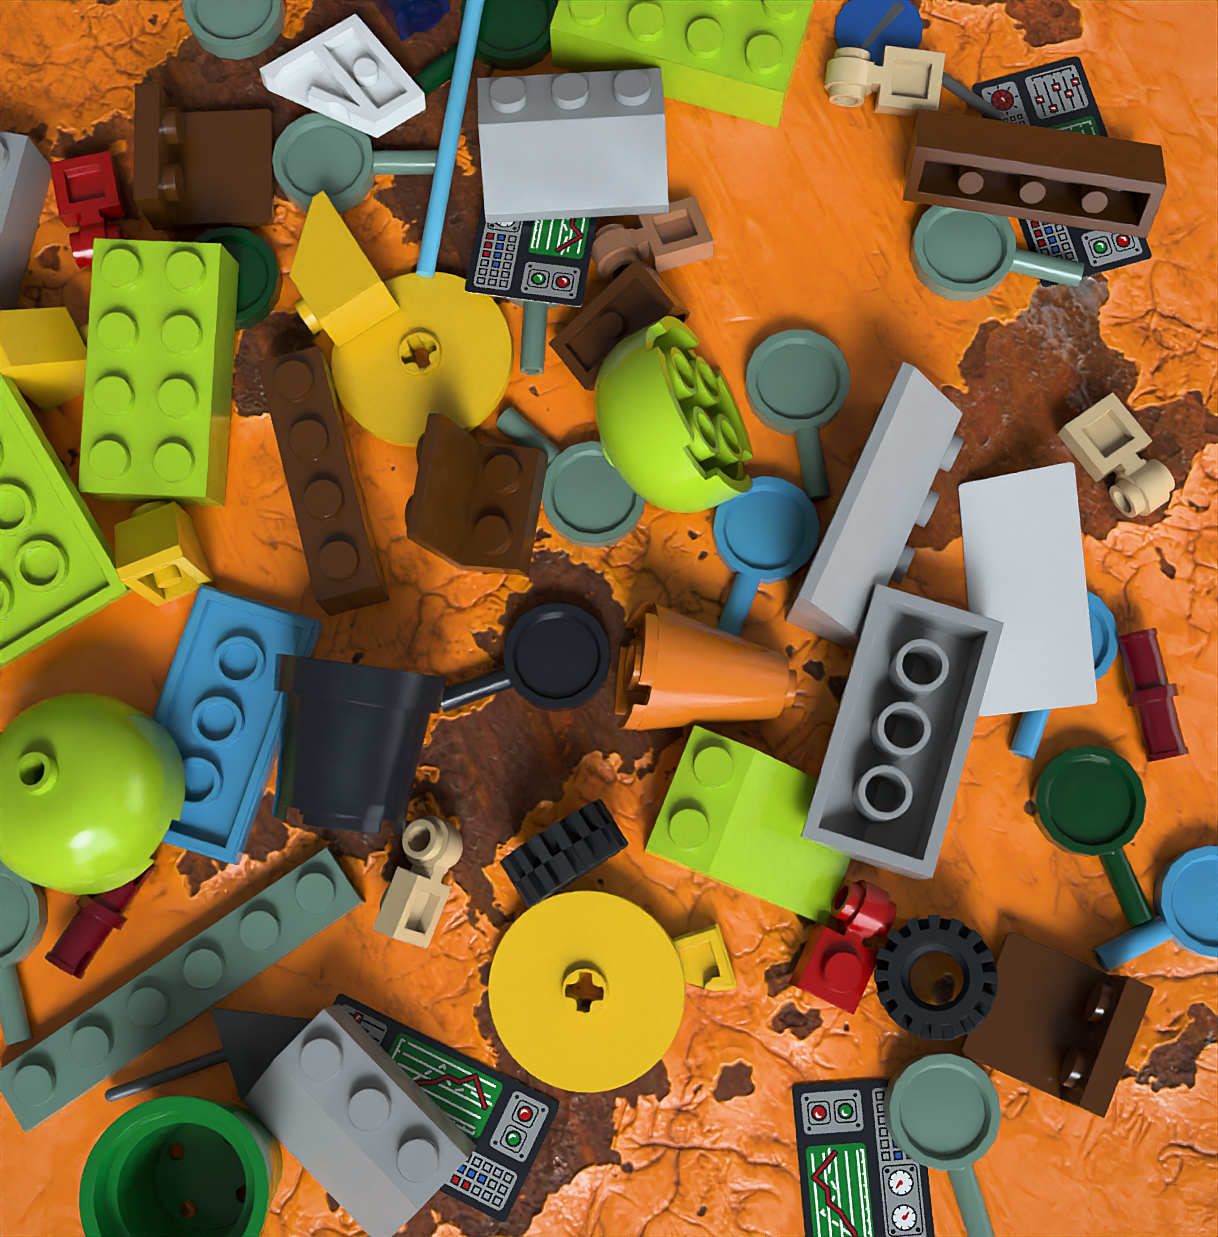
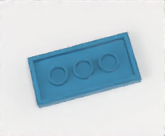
M203 584L200 585L152 719L164 726L172 736L182 757L185 771V798L179 821L172 819L162 842L233 865L240 864L278 756L282 692L274 691L276 653L312 658L323 628V624L319 620Z

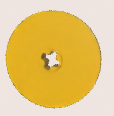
M416 272L408 273L383 282L400 309L338 348L335 343L333 344L331 373L336 393L342 405L352 419L368 433L378 439L400 446L417 447L420 436L425 433L429 413H443L467 433L480 425L497 407L508 387L512 374L514 360L513 341L500 308L489 295L466 292V279L444 272H435L433 278L420 277ZM425 348L429 354L431 364L426 368L420 369L415 363L416 357L414 352Z
M577 890L561 893L539 902L523 913L511 925L498 945L493 958L489 976L488 997L493 1023L502 1043L511 1056L525 1070L554 1087L568 1091L592 1093L626 1085L641 1077L662 1058L674 1040L681 1024L685 1006L686 984L683 966L676 946L663 926L648 911L633 901L613 893L597 890ZM584 972L591 973L593 985L603 987L604 996L596 997L591 1002L590 1008L581 1006L582 1000L580 995L570 993V984L579 982Z

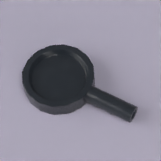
M560 602L537 606L522 615L509 631L503 651L504 664L445 686L441 708L446 713L514 687L518 696L535 708L552 712L577 709L595 698L607 681L611 664L608 637L597 619L580 607Z

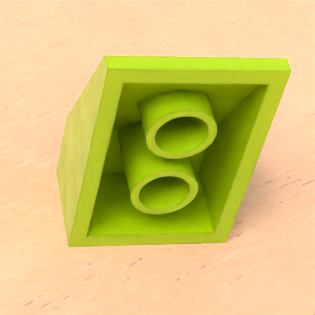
M696 725L692 729L644 853L824 926L827 925L831 914L833 898L843 882L851 860L847 856L800 837L817 778L759 750Z

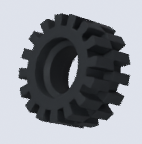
M597 799L530 838L527 843L520 845L512 853L505 856L500 861V864L526 907L530 908L589 873V871L619 853L629 843L603 801Z
M928 915L926 919L918 920L915 917L906 921L907 925L898 931L895 928L887 936L889 940L884 947L880 946L876 956L878 964L877 969H874V982L877 985V996L881 1005L884 1006L888 1015L896 1024L920 1038L932 1041H948L964 1034L968 1035L977 1029V1026L984 1019H987L997 998L998 973L990 948L987 947L983 938L974 929H969L963 922L954 918L949 920L941 918L940 915ZM927 953H945L954 958L962 969V989L955 999L946 1004H928L919 999L911 987L910 973L912 967L921 956Z

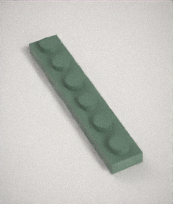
M326 847L0 1069V1092L24 1132L32 1131L211 1009V1007H214L364 904L365 900L331 848Z

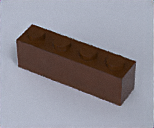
M917 108L904 164L903 201L1147 238L1167 187L1161 145Z
M319 346L258 361L316 602L329 616L390 600L340 400L335 390L331 368Z

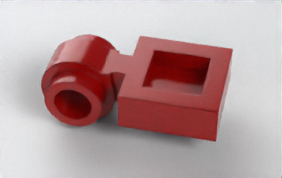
M110 151L50 162L59 218L66 228L80 226L78 232L69 234L71 250L79 269L90 268L92 271L94 238L126 240L119 223L109 225L106 221L126 216L117 164Z
M846 880L837 890L831 905L832 916L838 918L836 923L839 925L836 932L815 923L788 984L854 1015L878 962L876 958L878 953L861 945L863 939L870 938L871 936L878 939L884 937L892 927L896 917L897 905L889 900L888 892L865 880H859L856 883Z

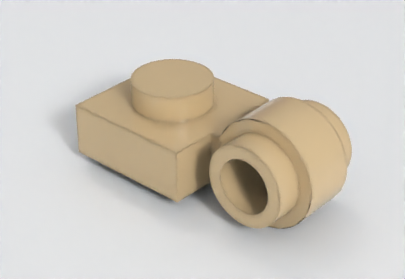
M886 45L882 52L881 65L877 66L874 65V62H870V53L866 50L854 47L839 48L834 53V59L827 62L824 89L829 92V102L843 107L861 106L865 102V96L869 95L872 91L877 92L874 113L915 118L917 108L938 111L945 53Z
M1113 392L1067 423L1057 434L1095 482H1098L1114 471L1116 474L1115 484L1110 487L1109 493L1115 506L1125 516L1130 518L1138 514L1147 516L1169 500V492L1175 487L1173 476L1160 461L1150 459L1146 462L1145 459L1141 460L1137 454L1144 450L1152 440Z
M435 816L421 817L413 821L406 828L402 838V845L408 861L413 865L410 871L397 867L391 884L386 888L381 897L380 911L372 930L390 938L426 949L429 946L452 887L441 883L442 878L447 873L448 868L458 862L463 851L459 830L453 824Z

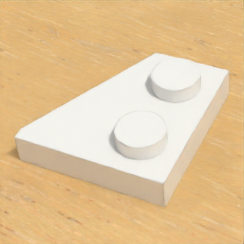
M356 14L260 68L263 85L269 91L376 138L426 109L424 92Z

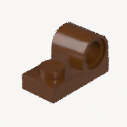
M636 258L548 344L584 389L594 391L600 366L607 354L617 343L665 316L675 317L685 323L690 312L655 269L646 261Z

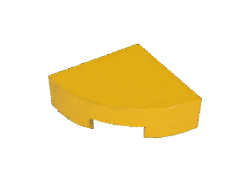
M718 924L671 938L681 959L685 982L695 987L712 991H726L738 988Z

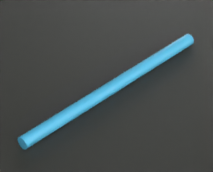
M466 0L416 269V274L424 278H433L435 273L484 0Z

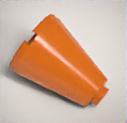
M639 600L634 604L625 627L637 629L635 639L630 641L628 647H620L615 679V714L624 715L617 723L619 729L638 731L776 719L781 714L783 707L790 708L797 692L798 679L796 671L789 669L788 659L785 655L657 603Z

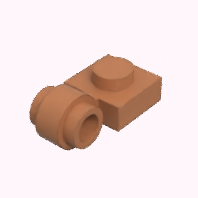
M693 196L669 203V213L637 215L638 229L636 230L634 228L627 229L621 224L604 226L594 236L591 253L599 275L612 283L636 258L644 260L650 257L653 267L658 273L714 257V240L697 200Z

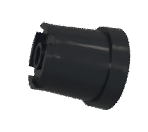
M276 653L274 691L282 692L276 789L272 816L286 820L287 809L290 807L300 809L299 814L304 815L302 824L355 832L380 833L382 820H389L388 827L394 834L404 833L409 801L430 713L439 714L447 678Z

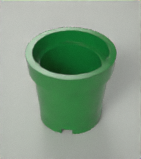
M169 1096L144 1102L117 1118L102 1133L88 1156L83 1169L79 1190V1210L84 1234L86 1237H259L268 1219L272 1201L282 1179V1155L278 1140L254 1114L240 1107V1105L229 1101H216L200 1096ZM174 1143H179L184 1148V1155L181 1159L175 1158L171 1153ZM243 1185H246L245 1201L239 1196V1189ZM186 1201H192L196 1205L197 1210L194 1216L185 1214L183 1206Z

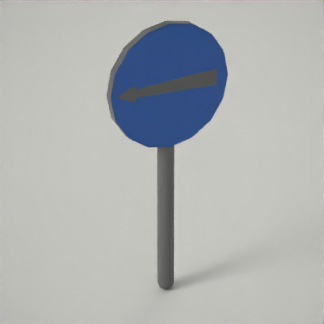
M850 0L843 6L836 19L834 38L838 49L854 47L866 50L870 53V62L880 66L882 52L886 45L918 49L922 41L923 23L918 9L909 0ZM943 71L941 84L943 87L988 119L1004 120L1002 112Z

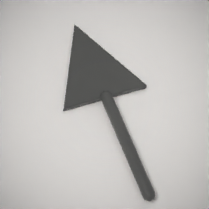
M211 1007L223 1044L222 1049L108 1089L104 1095L105 1100L114 1102L228 1061L242 1103L243 1099L273 1060L313 1019Z

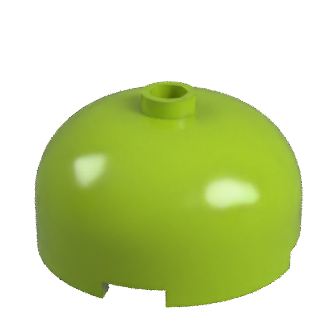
M665 316L625 337L607 354L600 366L595 381L594 413L600 435L601 448L606 459L616 468L623 480L637 495L650 504L667 511L697 513L718 506L748 492L752 488L753 481L748 474L744 475L743 463L753 458V452L741 412L722 372L718 370L713 373L707 362L702 357L696 355L692 348L698 346L699 338L686 324L675 317ZM704 409L711 415V418L703 411Z
M75 692L53 696L28 707L0 732V861L8 869L21 878L46 888L73 895H93L111 891L125 885L142 874L155 862L150 856L163 840L172 819L180 820L185 798V771L182 757L175 741L164 726L155 722L143 711L117 698L104 694Z

